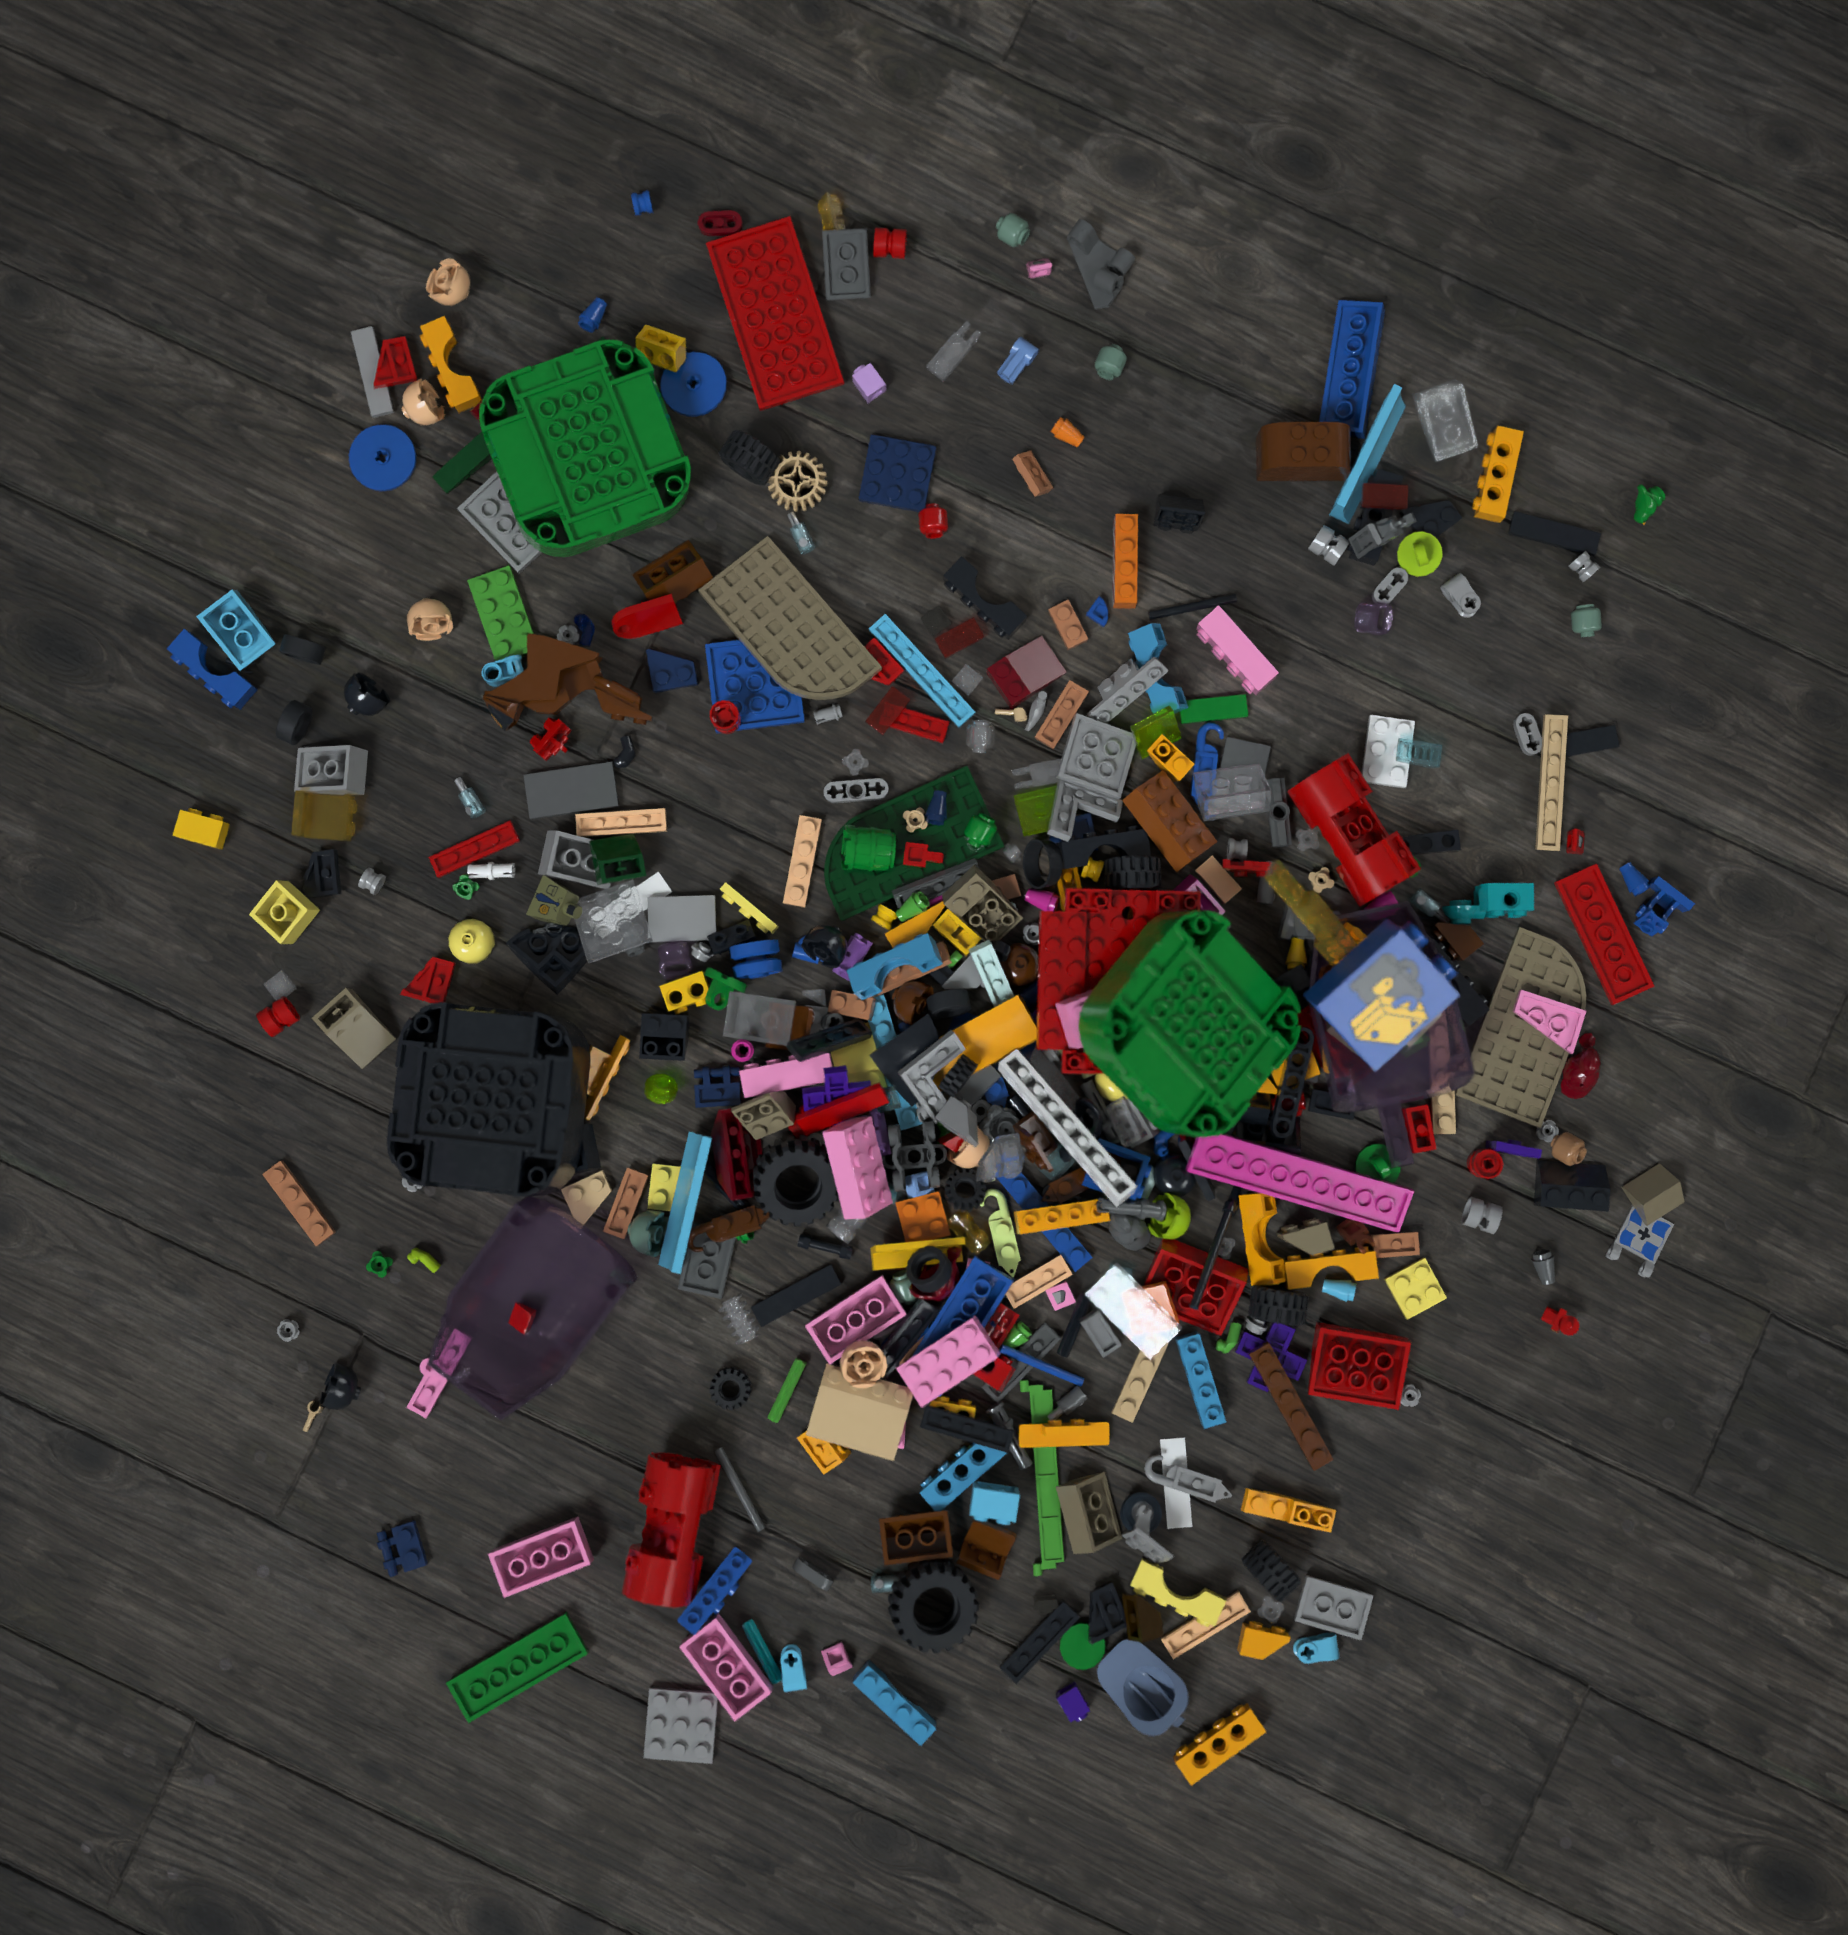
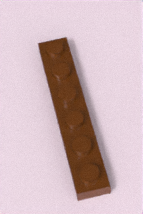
M1266 1341L1247 1352L1312 1470L1315 1471L1333 1461L1334 1459L1270 1343Z

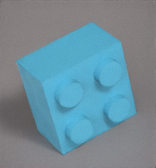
M981 1481L973 1482L969 1506L970 1515L974 1516V1519L978 1521H987L988 1518L997 1519V1523L1003 1525H1010V1522H1016L1020 1497L1018 1487Z

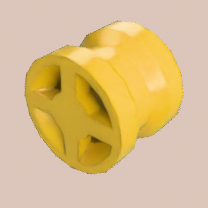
M1089 857L1088 864L1083 866L1080 877H1089L1094 882H1098L1104 861H1095L1092 857Z
M879 904L878 912L871 917V920L890 931L892 921L898 917L894 911Z

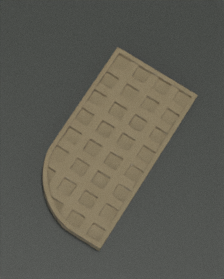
M768 536L699 589V594L774 681L792 694L814 700L840 698L856 691L882 670V666Z
M1518 927L1489 1001L1488 1008L1490 1010L1483 1017L1456 1088L1455 1096L1534 1127L1541 1128L1569 1053L1512 1012L1519 990H1524L1585 1010L1586 988L1577 963L1565 948L1552 939Z

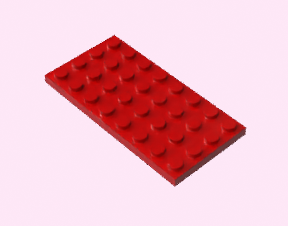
M789 216L707 242V249L759 410H766L844 385V380L791 217Z

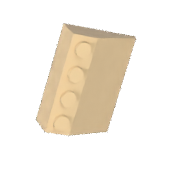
M826 1364L806 1436L894 1461L913 1394L908 1387L881 1379L877 1380L876 1384L872 1387H853L843 1377L840 1367Z

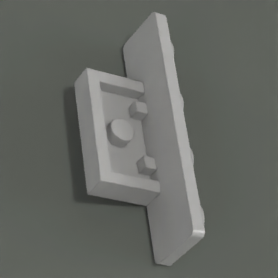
M1153 657L1139 669L1137 664L1130 659L1097 687L1103 700L1087 713L1088 717L1107 724L1168 672L1167 667L1156 657Z

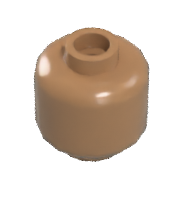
M1569 1132L1562 1133L1560 1136L1556 1135L1551 1142L1553 1157L1566 1165L1579 1164L1586 1156L1587 1150L1584 1141Z

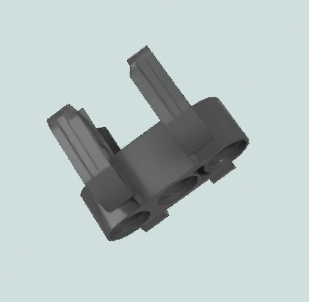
M934 1121L922 1122L924 1144L902 1146L900 1124L888 1125L890 1146H894V1148H891L894 1165L891 1166L886 1163V1156H882V1161L886 1168L896 1170L893 1171L895 1192L907 1191L906 1169L927 1167L929 1188L940 1187L939 1169L936 1165L945 1162L947 1151L940 1144H932V1142H936ZM935 1148L941 1149L944 1153L943 1158L939 1161H935ZM915 1150L921 1154V1159L918 1163H911L908 1160V1155L911 1151Z

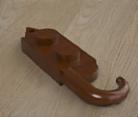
M1107 1152L1121 1168L1120 1157ZM1081 1167L1049 1183V1188L1041 1202H1054L1060 1205L1091 1189L1082 1185L1086 1174L1085 1170Z
M753 1205L711 1219L712 1221L697 1225L690 1230L687 1246L694 1252L703 1251V1247H696L693 1244V1239L696 1235L705 1232L712 1241L720 1243L762 1229L761 1225L769 1218V1212L764 1216L763 1210Z

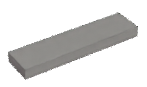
M371 326L351 331L371 416L376 418L395 413L389 388L374 389L373 386L380 358L374 328Z

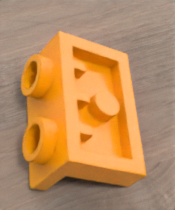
M807 1430L797 1437L823 1475L838 1466L851 1454L847 1447L806 1436Z

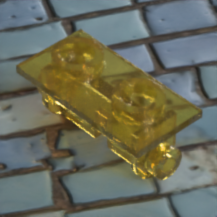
M826 192L818 201V212L821 214L823 222L822 231L846 230L844 219H836L835 217L843 215L840 199L837 198V195L829 196V192Z
M960 1209L947 1220L949 1222L948 1226L958 1237L964 1233L967 1235L965 1237V1246L971 1253L974 1252L978 1255L991 1243L987 1233L979 1229L968 1212H961Z

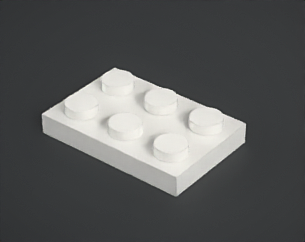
M1376 715L1369 716L1361 772L1367 783L1406 788L1415 721Z

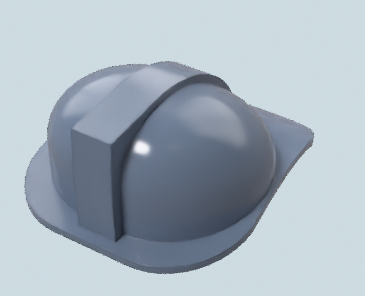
M1123 1640L1098 1665L1097 1675L1101 1686L1139 1732L1149 1736H1157L1164 1733L1171 1725L1178 1728L1186 1720L1181 1715L1188 1705V1691L1185 1683L1142 1643Z

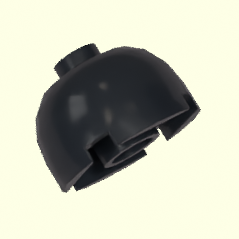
M360 672L354 673L344 687V697L349 704L347 707L352 713L373 716L386 707L390 702V697L384 689L380 693L374 686L377 683Z
M818 925L812 928L801 944L803 950L811 959L815 961L817 956L823 961L822 965L829 968H838L845 959L848 950L847 940L842 934V930L835 925Z
M1170 1153L1160 1157L1154 1164V1187L1161 1194L1166 1195L1165 1193H1170L1183 1197L1191 1192L1195 1186L1196 1178L1193 1173L1186 1171L1187 1161L1183 1154Z
M337 1363L332 1365L324 1384L326 1385L325 1392L321 1393L320 1407L341 1410L349 1406L353 1399H358L361 1387L357 1386L358 1378L351 1368Z

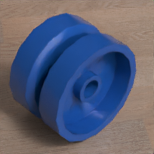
M778 940L756 941L729 947L731 959L735 961L746 960V962L732 967L735 979L762 978L783 972L780 959H767V957L780 952Z

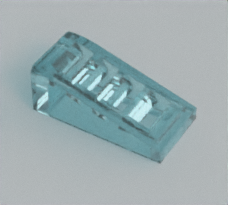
M1399 738L1396 761L1422 767L1438 768L1440 767L1442 745ZM1404 745H1408L1406 757H1402ZM1412 747H1415L1414 758H1411ZM1420 748L1423 749L1422 759H1419ZM1427 750H1430L1429 761L1426 760Z
M896 1086L883 1088L889 1098V1103L877 1107L878 1112L901 1108Z

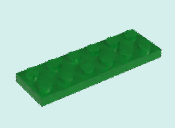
M566 1612L448 1680L446 1685L467 1723H470L584 1657L589 1651Z

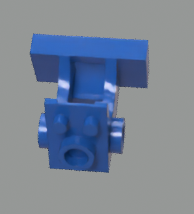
M1659 876L1652 878L1648 883L1650 888L1655 891L1654 895L1646 905H1641L1635 912L1637 918L1634 924L1651 937L1656 933L1661 934L1666 930L1669 925L1666 920L1675 908L1683 913L1690 911L1695 904ZM1655 904L1664 909L1660 917L1652 910Z

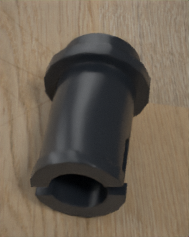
M1017 1093L1007 1100L1008 1108H1012L1020 1119L1032 1112Z

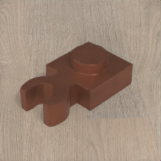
M1347 1218L1336 1227L1337 1232L1350 1246L1357 1243V1247L1362 1254L1366 1253L1363 1247L1365 1243L1371 1244L1372 1247L1376 1246L1373 1238L1367 1235L1369 1231L1362 1222Z

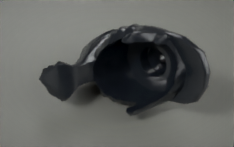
M1080 1097L1076 1101L1075 1109L1072 1113L1098 1141L1099 1138L1101 1139L1103 1127L1098 1108L1090 1099ZM1061 1147L1059 1149L1060 1158L1064 1163L1070 1162L1072 1155L1065 1147Z

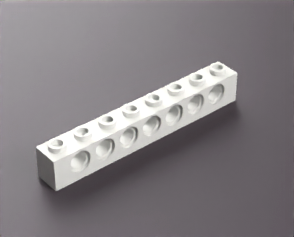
M1018 1049L999 1062L998 1071L1116 1207L1134 1194L1137 1188L1134 1182Z

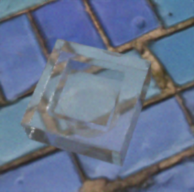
M965 664L952 680V683L970 696L981 683L983 677Z
M282 970L263 984L275 1000L282 996L287 997L297 989Z

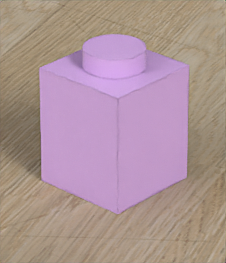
M871 363L866 366L861 365L854 371L852 375L853 383L867 403L886 391L885 382Z

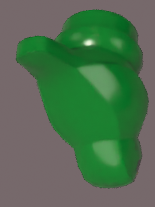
M1639 484L1637 486L1638 496L1635 503L1634 520L1645 525L1648 518L1655 513L1657 507L1665 500V494L1657 486L1646 490L1642 484Z

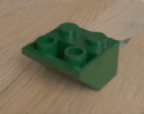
M634 833L589 841L597 886L646 876L643 855Z

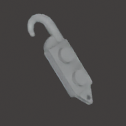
M1161 1455L1151 1456L1145 1463V1474L1155 1483L1212 1502L1232 1497V1494L1221 1483L1222 1480L1180 1466L1171 1467L1165 1476L1154 1473L1152 1464L1156 1460H1163Z

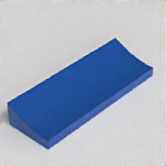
M1338 300L1320 422L1350 425L1351 436L1365 439L1385 315L1383 302Z
M975 1256L912 1357L975 1315L985 1328L1015 1279Z

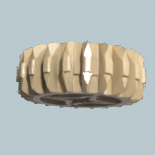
M797 451V457H793L792 452H788V459L783 455L780 456L782 463H779L768 480L771 483L768 486V490L773 492L771 494L772 499L779 498L777 500L779 506L786 502V510H789L791 505H793L794 512L798 511V506H802V510L806 511V504L809 503L811 508L815 507L813 500L820 502L821 497L818 494L823 495L826 493L822 487L827 486V481L824 480L827 474L821 471L823 465L817 464L818 460L816 457L809 461L810 454L808 452L804 455V458L801 456V451ZM794 466L792 473L781 476L785 470ZM802 466L812 471L815 478L804 475L802 473ZM797 474H799L801 482H799L800 484L797 485L796 490L794 481L795 478H797ZM779 484L793 490V497L785 494L779 487ZM814 486L808 494L800 497L804 489Z

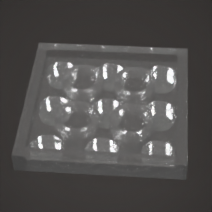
M634 880L579 898L577 905L582 907V914L578 919H575L588 963L653 941Z

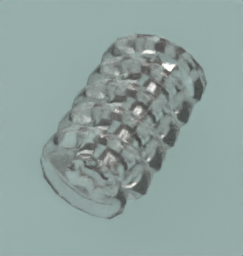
M742 1293L721 1303L723 1306L718 1310L719 1312H727L722 1319L723 1321L731 1320L727 1325V1329L735 1328L731 1337L739 1336V1339L735 1342L736 1345L744 1344L762 1334H755L759 1329L758 1325L751 1326L755 1318H747L751 1310H743L747 1302L738 1301L743 1296Z

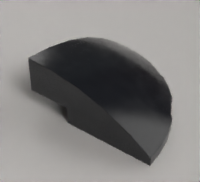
M547 923L542 928L534 930L528 928L507 941L506 945L537 978L558 995L586 964L602 942V938L581 926L574 928Z
M929 1013L869 1055L887 1080L911 1107L918 1100L898 1074V1071L939 1040L937 1028ZM935 1073V1074H934L932 1077H930V1078H931L932 1080H934V1077H935V1075H936L937 1073Z

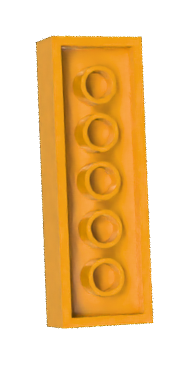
M1016 995L952 1030L966 1050L940 1069L935 1075L933 1082L942 1092L943 1090L939 1088L941 1081L963 1054L978 1065L973 1073L975 1074L1007 1057L1014 1050H1020L1036 1041L1037 1025L1023 997Z

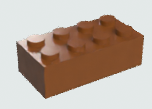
M1164 770L1137 787L1122 800L1176 872L1218 842Z

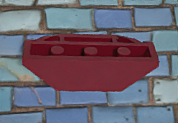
M731 1108L718 1110L711 1132L717 1180L731 1201L751 1198L755 1194L753 1170L754 1166L757 1165L756 1160L759 1154H762L761 1140L754 1139L731 1112Z

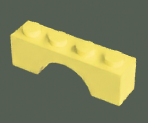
M1143 1557L1130 1585L1134 1587L1133 1591L1142 1596L1149 1594L1155 1597L1154 1601L1165 1607L1169 1604L1176 1608L1175 1611L1185 1617H1188L1190 1614L1197 1618L1196 1621L1206 1627L1216 1625L1226 1603V1597L1207 1588L1193 1596L1175 1594L1167 1587L1164 1581L1163 1567L1153 1564Z

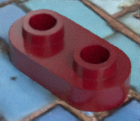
M731 210L707 211L698 218L699 230L705 236H729L740 232L743 225L741 216L736 211ZM734 222L735 226L729 227L728 223ZM712 223L713 227L707 228L706 224Z

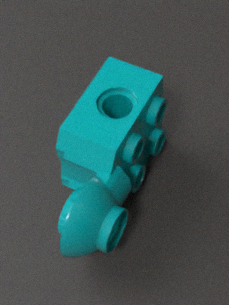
M1534 883L1480 884L1475 886L1474 905L1471 904L1470 900L1450 901V906H1443L1442 910L1450 919L1451 924H1471V919L1499 918V916H1504V914H1508V918H1522L1521 916H1527L1528 912L1534 911ZM1504 897L1507 899V904L1504 902Z

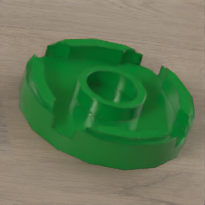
M1088 1622L1073 1624L1060 1638L1061 1655L1066 1663L1075 1669L1087 1670L1095 1667L1105 1653L1104 1639L1094 1644L1089 1643Z

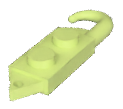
M988 1189L986 1190L984 1201L988 1196H995L1000 1209L992 1213L988 1220L998 1265L1002 1266L1014 1278L1018 1262L1021 1259L1007 1200L1000 1190Z

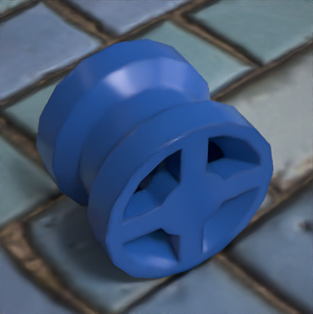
M649 190L644 191L642 194L631 193L636 216L641 215L642 212L653 213Z

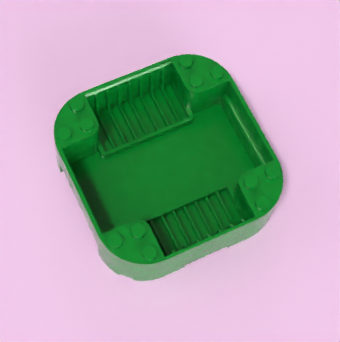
M619 340L597 341L574 349L573 352L505 374L494 381L486 390L479 410V421L483 437L518 527L527 542L538 551L555 557L574 556L666 522L676 515L685 503L691 476L688 455H684L671 418L658 389L652 364L636 347L633 348Z
M1211 911L1166 912L1153 918L1089 994L1082 1006L1078 1027L1080 1041L1087 1056L1153 1125L1168 1133L1202 1138L1219 1136L1236 1124L1250 1106L1249 1101L1273 1070L1278 1069L1292 1052L1301 1031V1026L1298 1025V1012L1301 1011L1290 987L1278 986L1226 930L1231 923L1223 916Z

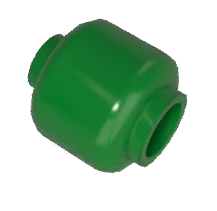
M983 813L971 816L964 830L965 836L969 838L968 843L977 848H980L981 845H990L997 831L995 819Z

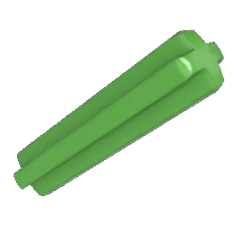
M799 1358L794 1360L768 1415L770 1421L779 1422L806 1366L805 1361Z

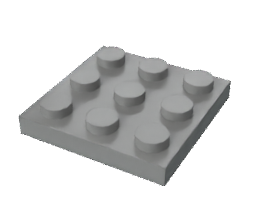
M1076 713L1071 724L1056 778L1115 799H1120L1139 735Z
M650 1686L644 1758L712 1764L718 1698L712 1691Z

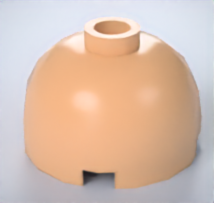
M450 258L442 260L439 263L442 266L438 270L433 269L426 284V291L430 293L428 296L436 302L452 306L460 303L468 296L470 277L465 268L456 260Z
M419 379L410 384L404 391L402 411L408 419L411 418L419 425H431L443 420L445 416L443 406L438 408L435 400L439 396L427 380L422 381V379Z
M424 598L411 606L407 614L409 634L411 636L412 634L416 635L418 640H437L442 638L441 633L447 631V634H449L453 629V621L449 609L441 601Z
M978 1125L977 1147L975 1148L964 1140L956 1153L948 1149L947 1159L959 1167L970 1169L987 1161L990 1152H988L990 1140L978 1128Z
M856 1341L847 1346L841 1355V1372L845 1380L853 1387H872L886 1373V1357L881 1349L871 1341Z

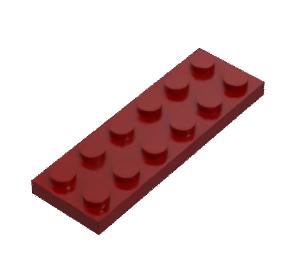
M1594 864L1554 882L1610 1004L1615 1005L1654 987L1598 865Z

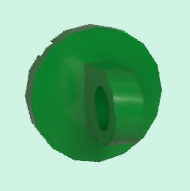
M707 967L704 972L705 976L713 979L705 1000L707 1006L714 1010H722L726 1007L734 989L742 993L746 991L747 986L745 983L731 976L729 977L720 971ZM720 993L719 1001L714 1003L715 996Z
M1371 1144L1364 1147L1358 1153L1355 1161V1172L1394 1183L1400 1174L1401 1163L1398 1155L1392 1148L1383 1144Z

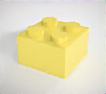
M276 880L249 915L280 944H294L320 909L291 882Z

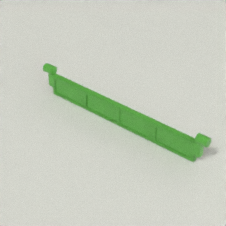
M1020 1380V1392H1029L1031 1424L1048 1423L1049 1419L1047 1416L1054 1411L1052 1389L1043 1390V1384L1029 1385V1380ZM1033 1447L1041 1563H1033L1034 1576L1043 1575L1042 1569L1056 1568V1562H1064L1061 1507L1056 1487L1059 1486L1056 1447Z

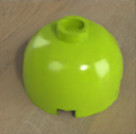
M1170 1193L1158 1195L1153 1202L1158 1200L1164 1201L1166 1215L1162 1221L1151 1218V1224L1148 1223V1228L1151 1234L1157 1238L1176 1239L1182 1236L1190 1225V1208L1185 1200Z

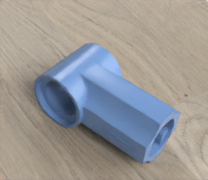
M1019 337L1011 348L1010 355L997 371V374L1004 381L1013 385L1026 365L1029 366L1035 359L1039 349L1024 338Z

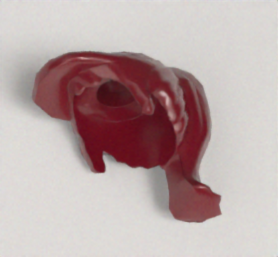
M1592 1033L1584 1034L1579 1038V1043L1582 1047L1581 1052L1567 1059L1562 1071L1563 1079L1560 1086L1561 1092L1568 1098L1578 1099L1585 1097L1599 1079L1601 1061L1598 1051L1592 1047L1595 1046L1596 1040Z
M954 1246L947 1249V1256L952 1264V1273L945 1286L929 1293L922 1292L911 1284L909 1286L910 1293L919 1299L937 1301L949 1297L961 1279L956 1259L960 1257L962 1248ZM939 1263L927 1269V1264H924L919 1279L925 1280L933 1276L938 1270Z

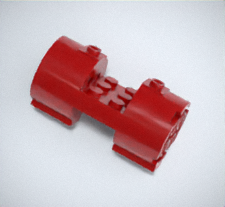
M1349 753L1287 791L1309 828L1312 830L1318 826L1322 836L1333 849L1334 855L1341 862V865L1335 869L1359 907L1421 870L1398 831L1389 835L1365 798L1373 791Z
M652 1452L651 1455L648 1454L645 1475L639 1490V1502L648 1506L646 1509V1524L642 1531V1543L632 1544L626 1558V1573L622 1589L624 1596L642 1603L664 1607H686L696 1597L703 1556L694 1552L700 1514H706L708 1510L712 1511L720 1464L710 1460L693 1459L674 1453Z

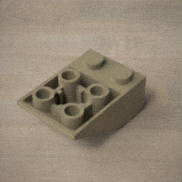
M975 865L942 894L944 905L983 941H999L1023 919V916L1003 893Z
M350 988L342 990L312 1017L322 1031L361 1069H364L396 1040L394 1035L354 990Z

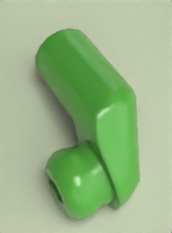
M1232 1322L1227 1339L1225 1341L1218 1339L1215 1349L1222 1351L1224 1354L1229 1353L1239 1341L1242 1325Z

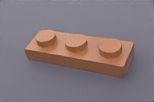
M1069 680L1036 734L1035 739L1054 750L1089 691Z
M627 1167L603 1232L622 1239L626 1238L628 1226L633 1220L649 1175Z

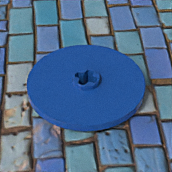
M690 352L686 353V360L677 372L664 370L661 377V393L666 404L676 413L689 417L702 416L714 410L721 403L726 393L727 379L722 366L716 359L705 353ZM696 380L695 388H691L692 381Z
M375 425L365 429L355 438L349 451V464L355 478L365 487L375 491H390L400 487L410 478L416 465V452L412 441L400 429L390 425ZM382 453L386 456L384 463L379 460V455Z

